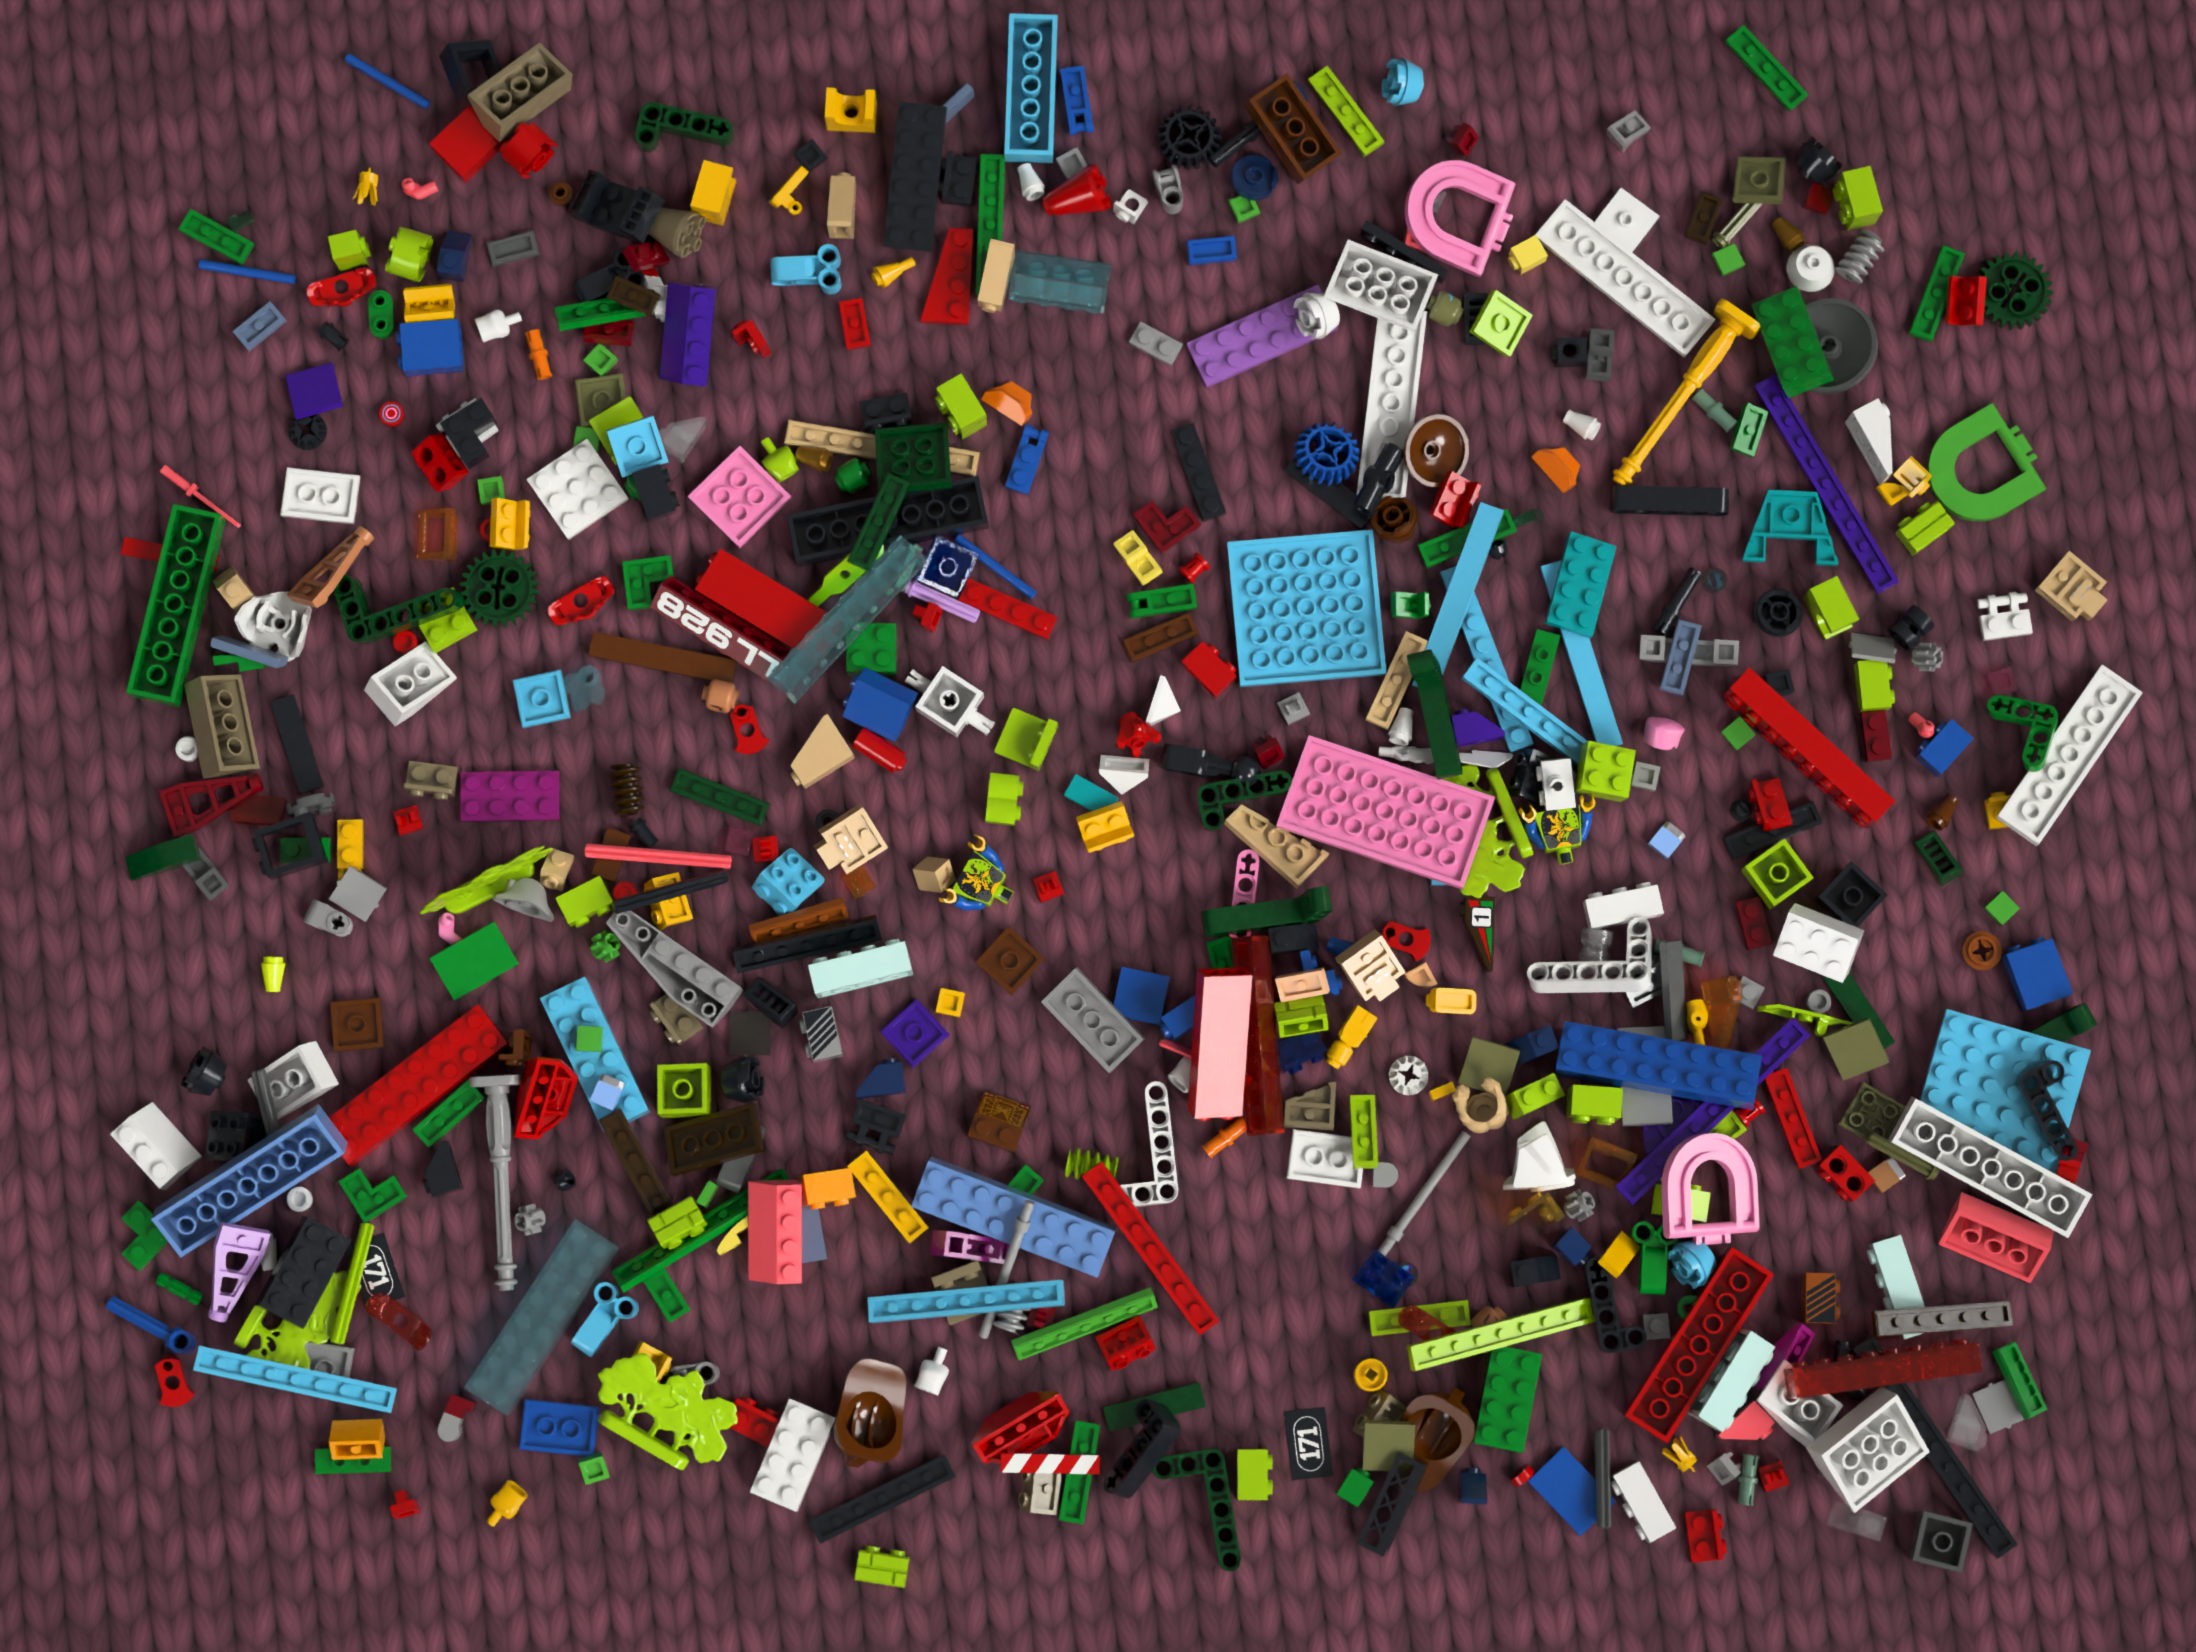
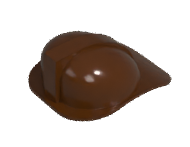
M863 1359L855 1363L849 1370L834 1420L835 1441L839 1449L847 1455L846 1465L858 1468L867 1461L886 1463L895 1458L899 1453L903 1438V1411L907 1388L905 1374L900 1367L873 1359Z
M1453 1387L1449 1395L1443 1392H1431L1416 1397L1409 1403L1400 1420L1415 1422L1414 1459L1417 1461L1422 1460L1429 1464L1417 1491H1428L1436 1487L1470 1446L1474 1438L1475 1427L1467 1408L1461 1403L1465 1393L1456 1387ZM1399 1472L1401 1478L1410 1476L1411 1472Z

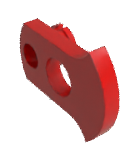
M737 705L730 713L738 740V746L735 751L745 755L758 753L767 746L770 739L765 738L761 734L753 706ZM740 710H745L746 715L740 717L738 716V712ZM749 723L754 726V733L750 737H745L741 734L740 730L744 724Z
M1389 921L1382 932V937L1389 947L1410 954L1415 962L1423 958L1430 947L1431 937L1428 928L1416 930ZM1386 930H1393L1394 936L1387 938ZM1402 933H1409L1413 937V942L1410 946L1400 944L1399 936Z
M172 1354L166 1355L155 1364L162 1390V1399L158 1403L168 1407L181 1406L190 1401L195 1392L190 1390L187 1385L180 1358ZM171 1362L173 1366L169 1367L166 1364L164 1365V1363ZM176 1376L180 1381V1385L177 1388H170L166 1384V1378Z

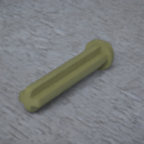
M1744 203L1719 232L1713 234L1714 238L1712 241L1721 249L1729 246V241L1762 204Z
M1871 1132L1866 1139L1867 1144L1924 1174V1179L1934 1180L1940 1171V1168L1875 1132Z

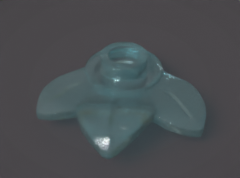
M591 665L584 666L578 673H570L563 679L566 694H571L572 708L575 712L585 710L591 702L596 705L602 704L605 698V688L600 683L601 673L596 667ZM593 675V680L587 682V677Z

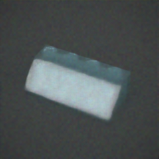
M1017 250L1011 272L1008 299L1019 303H1036L1045 307L1056 306L1063 307L1066 310H1084L1093 314L1104 313L1112 264Z

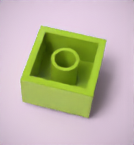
M1871 165L1842 172L1835 187H1833L1834 199L1836 202L1839 201L1841 210H1839L1841 223L1846 225L1847 231L1875 224L1883 209Z
M962 373L936 388V405L942 415L947 413L948 424L954 435L959 434L963 440L987 425V415Z
M1587 741L1582 744L1574 793L1587 796L1592 794L1597 798L1617 802L1628 799L1636 750L1593 741Z
M1785 838L1741 869L1769 909L1775 907L1814 878Z
M707 1063L657 1065L658 1115L662 1118L702 1117L711 1114V1067Z
M1573 1084L1568 1088L1566 1118H1572V1123L1587 1124L1590 1120H1597V1125L1614 1124L1621 1118L1623 1088Z

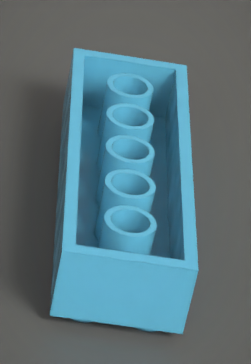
M1009 13L1005 162L1053 163L1057 15Z
M586 977L580 978L541 997L540 1000L575 1073L578 1075L588 1100H590L601 1075L605 1074L625 1083L614 1111L621 1107L629 1123L650 1113V1108ZM578 1026L603 1027L602 1052L576 1051ZM589 1101L597 1119L613 1112Z

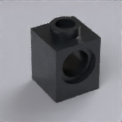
M1587 337L1557 338L1555 345L1551 346V359L1556 360V367H1585L1587 363ZM1564 348H1571L1575 355L1567 357L1563 354L1562 350Z

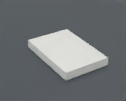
M287 467L280 515L282 517L354 524L360 476Z
M1293 1129L1287 1179L1361 1188L1363 1169H1353L1351 1137Z

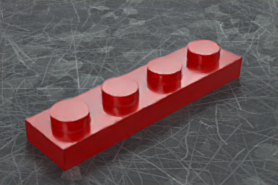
M968 578L959 598L960 602L1045 640L1049 639L1058 619L1057 616Z
M1784 1068L1771 1073L1764 1082L1797 1169L1799 1170L1823 1161L1788 1069Z

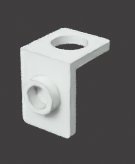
M1128 189L1120 202L1115 201L1114 213L1120 220L1124 222L1129 221L1134 224L1148 204V201ZM1128 199H1136L1139 202V208L1136 211H1132L1125 206Z

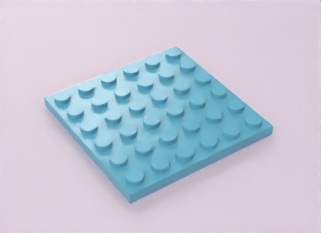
M1373 530L1227 542L1240 687L1386 675Z
M1945 1009L1919 1101L2055 1174L2059 1159L2052 1154L2017 1088L2016 1079L2022 1072L2043 1061L2054 1060L2060 1062L2065 1070L2064 1076L2059 1082L2047 1087V1090L2067 1128H2069L2091 1050ZM2053 1064L2047 1066L2046 1075L2049 1078H2054L2057 1074L2056 1066ZM2027 1076L2023 1081V1085L2027 1090L2032 1089L2035 1085V1080L2032 1076ZM2039 1098L2035 1102L2036 1110L2042 1112L2046 1109V1100ZM2055 1120L2048 1122L2047 1131L2050 1134L2056 1133L2059 1127L2058 1123ZM2060 1138L2052 1139L2053 1142L2055 1140L2059 1141L2063 1149L2064 1144L2061 1142Z

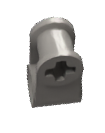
M1176 165L1161 171L1152 170L1154 184L1163 210L1168 214L1180 212L1183 207V192ZM1174 196L1179 201L1175 204H1170L1166 199Z
M315 899L312 900L303 919V922L339 937H345L353 930L351 918ZM337 921L345 923L343 927H337L335 924Z
M701 1362L670 1368L673 1376L680 1375L685 1377L687 1373L698 1370L701 1375L702 1369L709 1366L713 1370V1376L710 1380L703 1379L705 1385L715 1383L720 1376L718 1366L712 1362Z

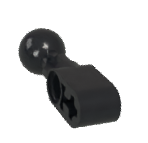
M1164 744L1160 768L1163 770L1198 777L1226 775L1230 776L1231 779L1239 778L1243 780L1240 781L1243 787H1246V781L1250 783L1249 787L1253 786L1258 781V779H1255L1257 776L1254 775L1261 774L1258 762L1249 756H1241L1230 762L1222 760L1220 756L1210 754V752L1205 750Z

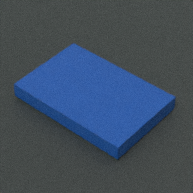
M525 1399L519 1449L579 1456L595 1454L600 1407Z
M1563 1446L1527 1482L1581 1536L1596 1522V1480ZM1611 1496V1506H1612L1616 1501H1615V1499Z

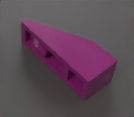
M933 1230L930 1255L1003 1264L1010 1244L992 1237Z
M1797 1323L1773 1345L1775 1346L1773 1358L1761 1369L1759 1373L1760 1379L1754 1387L1762 1392L1783 1360L1788 1361L1798 1369L1815 1333L1803 1323Z

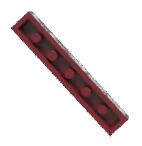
M671 575L660 585L650 605L659 615L669 618L677 623L680 628L688 630L701 641L712 645L723 655L731 657L739 662L742 667L750 669L758 674L761 679L772 684L783 675L794 653Z

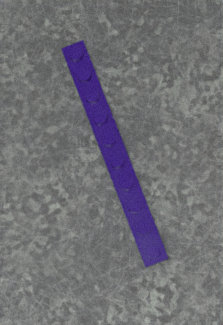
M1776 374L1754 385L1755 392L1766 410L1769 411L1770 417L1814 491L1818 493L1821 503L1876 595L1897 584L1899 580L1793 402L1784 392Z
M1794 1018L1787 1022L1755 1053L1762 1055L1758 1085L1809 1038L1810 1034ZM1704 1102L1635 1167L1615 1189L1633 1206L1662 1178L1665 1164L1678 1144L1690 1136L1709 1133L1735 1107Z

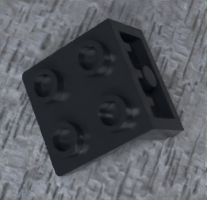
M212 1110L210 1113L205 1159L230 1161L263 1140L266 1133L261 1114Z

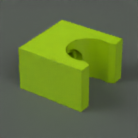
M1838 576L1809 589L1802 598L1824 641L1852 628V623L1859 620Z

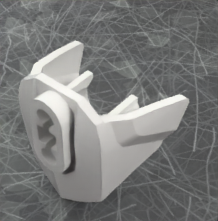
M275 592L252 597L250 601L242 605L234 619L243 638L248 640L251 645L270 650L272 646L277 644L279 648L276 653L288 656V661L299 657L305 644L312 611L311 607L292 602L287 596L289 592ZM285 623L284 628L279 629V625Z
M1545 1121L1539 1122L1517 1139L1513 1174L1505 1180L1503 1190L1530 1189L1531 1192L1569 1187L1575 1184L1574 1169L1564 1167L1555 1140Z

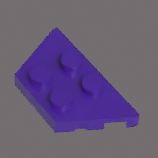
M1671 1096L1673 1124L1642 1126L1644 1153L1646 1155L1651 1153L1704 1101Z

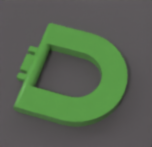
M1993 403L1944 432L1932 447L1927 462V471L1932 475L1928 483L1935 499L1949 513L1964 520L1981 522L1999 518L2047 489L2031 464L2038 457L2035 453L2030 456L2026 455L2033 449L2023 434L2017 437L2014 436V434L2020 431L2019 427L2016 425L2009 429ZM1997 432L2022 474L1992 492L1986 494L1969 492L1959 484L1955 476V461L1962 451L1992 433Z

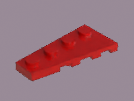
M949 228L920 323L969 325L973 229Z

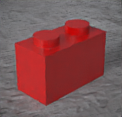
M1202 641L1182 660L1181 665L1216 699L1236 680L1237 675L1235 672L1237 670L1229 661L1223 662L1217 656L1219 651L1211 643L1206 645Z

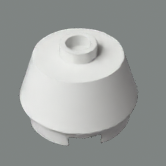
M1804 245L1797 248L1787 261V274L1791 283L1803 291L1815 292L1822 290L1832 281L1835 273V265L1831 255L1825 249L1816 245Z
M1305 293L1302 297L1296 299L1294 303V308H1298L1299 319H1296L1297 326L1304 336L1310 335L1312 340L1316 338L1323 339L1339 324L1338 307L1335 301L1324 297L1325 293Z

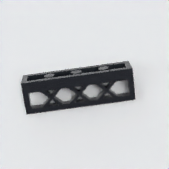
M1398 1452L1357 1544L1383 1557L1388 1554L1429 1465L1422 1460L1417 1461ZM1401 1460L1414 1466L1410 1476L1400 1477L1397 1468ZM1396 1474L1397 1480L1392 1481L1394 1475ZM1408 1479V1481H1407V1483H1406V1485H1405V1487H1404L1402 1481ZM1399 1483L1402 1494L1400 1498L1390 1501L1387 1490L1390 1485ZM1385 1496L1387 1503L1381 1504ZM1398 1502L1395 1509H1393L1392 1504ZM1388 1505L1392 1516L1389 1521L1380 1524L1377 1517L1378 1509ZM1373 1520H1375L1376 1526L1371 1527ZM1387 1525V1527H1386V1529H1385V1531H1384V1533H1383V1530H1382L1381 1527ZM1378 1528L1381 1536L1378 1546L1364 1541L1368 1531Z

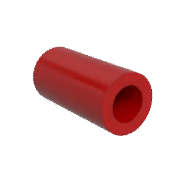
M865 727L852 745L853 749L893 774L896 770L901 772L908 761L905 758L906 753Z

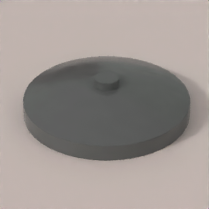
M1828 298L1807 304V310L1834 378L1833 381L1809 391L1818 394H1835L1854 387L1867 376L1877 357L1878 337L1871 319L1860 307L1842 299Z

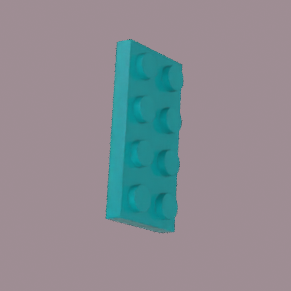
M1572 531L1568 533L1544 624L1587 638L1593 636L1617 546Z

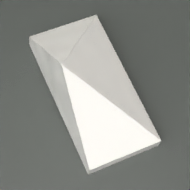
M1160 675L1146 719V723L1150 726L1180 712V708L1165 676Z
M1101 755L1099 774L1122 795L1148 778L1150 759Z

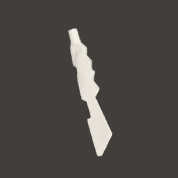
M1416 746L1379 747L1378 756L1391 757L1399 761H1411L1414 763L1425 762L1426 764H1431L1434 762L1431 748H1416ZM1472 750V753H1459L1462 763L1488 768L1499 767L1513 758L1512 753Z

